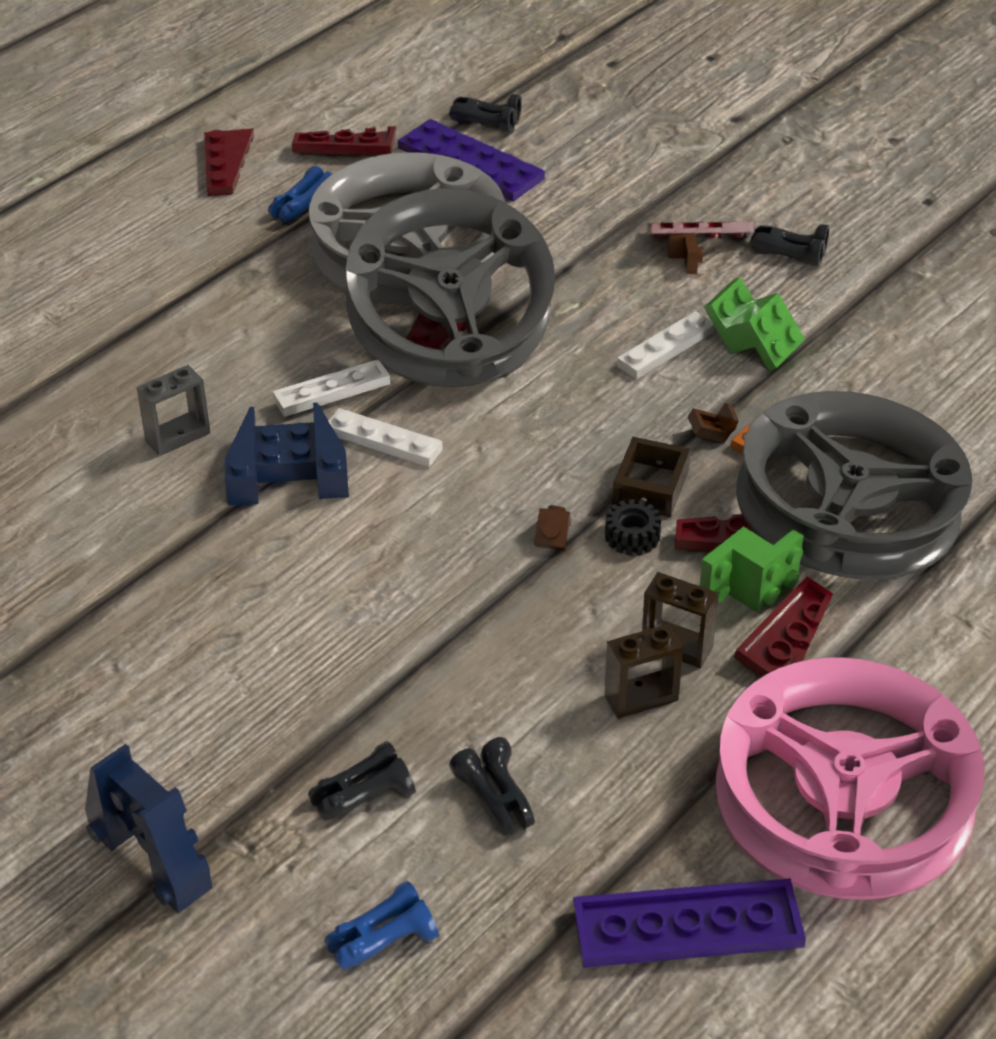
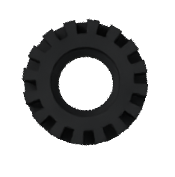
M629 500V504L620 501L619 507L615 504L611 506V511H607L605 520V540L609 542V547L612 549L616 547V552L620 554L623 550H626V555L632 556V551H636L637 556L642 555L643 550L646 553L651 552L652 547L656 548L658 541H660L661 516H659V511L657 509L653 511L654 506L651 504L645 507V502L641 500L639 504H634V500ZM637 526L640 527V529H628L625 527Z

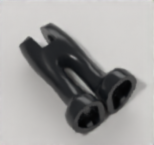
M511 94L505 104L498 105L475 98L460 96L451 105L449 117L457 120L459 123L473 122L497 127L505 132H513L515 124H518L520 119L522 98L519 94Z
M819 224L813 234L802 235L778 227L759 225L751 237L750 247L753 250L759 251L760 254L773 253L803 260L810 265L821 266L827 249L830 227L829 225Z
M497 737L488 741L483 746L480 758L474 749H463L452 757L449 767L457 779L472 788L480 799L495 829L503 836L514 832L508 812L513 811L523 829L534 825L535 818L527 798L517 786L508 770V763L512 755L511 745L506 738ZM482 766L490 775L494 783L497 785L502 795L496 794V792L493 790L486 777V774L482 769Z
M386 741L378 745L368 757L335 776L319 780L318 784L309 790L308 796L312 805L317 807L319 816L323 820H331L348 813L382 791L393 789L401 797H409L416 793V789L401 757L398 758L393 745Z

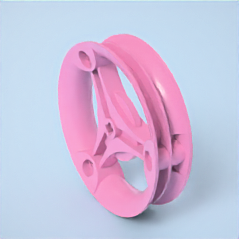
M819 658L793 663L764 675L743 691L729 710L722 727L720 760L716 773V797L725 826L739 847L756 864L779 879L791 878L792 885L819 895L841 899L865 900L892 897L910 892L935 880L948 870L966 847L974 825L975 809L979 803L984 785L985 770L981 746L968 720L946 696L925 681L905 671L885 664L854 658ZM821 705L853 706L892 717L915 730L916 733L894 738L874 739L868 735L853 731L823 732L798 722L786 714L799 709ZM768 750L793 767L795 770V782L800 793L813 807L823 812L826 831L807 839L776 821L760 804L749 784L747 758ZM930 771L938 779L950 784L949 800L944 814L932 828L921 836L899 846L881 849L874 841L861 835V827L866 818L884 812L894 803L899 794L902 781ZM837 818L853 820L852 832L836 831Z

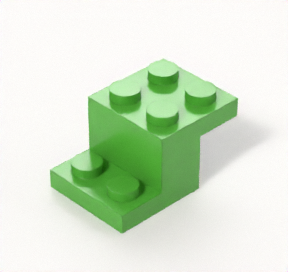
M741 277L733 279L704 306L705 311L729 352L733 354L755 347L768 370L777 368L805 340L779 293L754 300Z
M742 527L702 559L700 586L718 592L719 603L723 602L729 594L758 613L767 605H772L786 589H791L797 584L800 578L799 566L803 556L802 544L804 535L793 529L776 544L772 545L755 533Z

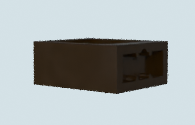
M632 437L613 482L612 505L619 506L620 501L629 504V500H634V504H639L641 500L645 502V507L649 504L653 505V511L657 509L659 515L671 517L689 471L690 448ZM634 463L673 470L669 485L629 478Z
M657 572L644 592L642 631L669 623L683 645L682 662L701 668L714 645L719 593ZM663 603L701 616L700 632L698 633L662 620Z
M669 623L607 641L604 696L617 719L679 701L683 645ZM662 658L661 670L627 680L628 668Z

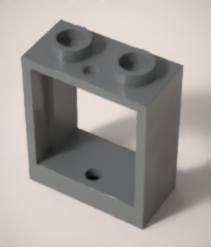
M189 365L136 387L145 441L159 456L210 434L204 381ZM186 392L188 413L159 425L156 404Z

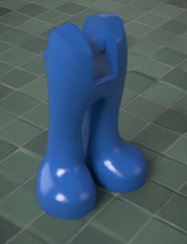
M312 166L306 170L304 177L291 189L273 199V202L268 207L269 214L275 219H280L283 223L288 224L294 221L310 207L315 191L332 173L329 171L324 173L319 166Z
M406 880L397 885L393 893L374 908L349 922L337 925L334 931L325 937L324 941L328 951L336 953L334 956L335 962L342 969H347L370 959L385 947L406 935L415 933L425 942H430L439 937V931L427 905L422 899H419L415 887ZM394 918L393 920H391L390 922L386 923L385 925H383V926L380 927L379 929L374 930L375 928H377V927H378L379 925H381L382 923H384V922H386V921H388V920Z

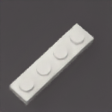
M695 311L617 357V367L637 380L713 334L715 326L711 320Z
M374 360L273 391V399L285 417L313 408V403L323 406L389 385L390 375L379 360Z
M341 408L329 420L330 425L340 439L426 467H430L443 450L441 440Z

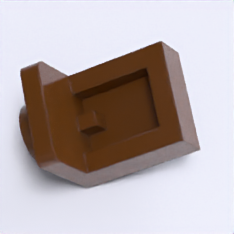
M695 233L670 234L668 258H684L686 274H697L698 263L703 262V249L698 247Z
M724 403L718 414L693 408L688 415V420L695 436L704 440L711 439L723 443L726 442L730 434L736 429L739 422L732 404Z
M550 505L547 509L539 508L534 546L565 550L568 530L572 522L570 512L566 511L564 507Z

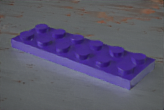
M431 119L398 140V149L407 153L442 155L473 165L490 176L501 189L504 198L513 202L545 179V170Z
M791 878L573 897V909L583 968L805 948L806 937Z

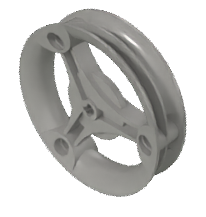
M392 153L357 161L329 176L312 196L309 218L312 230L314 231L312 254L315 265L331 284L346 292V263L349 250L342 247L340 243L343 239L354 240L362 225L382 208L350 209L358 203L387 194L419 192L439 188L480 192L505 202L501 189L490 176L466 162L430 153ZM432 226L401 236L386 247L385 250L403 253L409 258H422L429 253L439 250H468L486 240L490 235L482 232L480 237L469 247L455 246L444 248L441 242L447 235L448 226ZM493 252L490 253L487 257H485V258H484L483 260H481L480 262H481V263L485 262L488 258H490L492 255H494V253H493ZM378 285L375 290L370 292V298L373 302L413 305L409 295L391 287Z

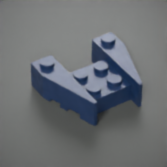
M313 403L314 422L256 426L254 407H249L225 457V484L228 506L259 504L258 483L317 479L319 499L349 497L346 450L318 403Z
M124 744L90 768L85 805L88 820L86 830L96 843L102 842L113 851L129 838L135 836L141 848L149 856L154 881L152 890L155 897L162 905L169 904L178 914L213 888L206 857L199 854L193 846L199 841L196 832L192 828L187 831L183 814L187 812L180 791L176 787L168 792L132 760L130 747L127 744Z

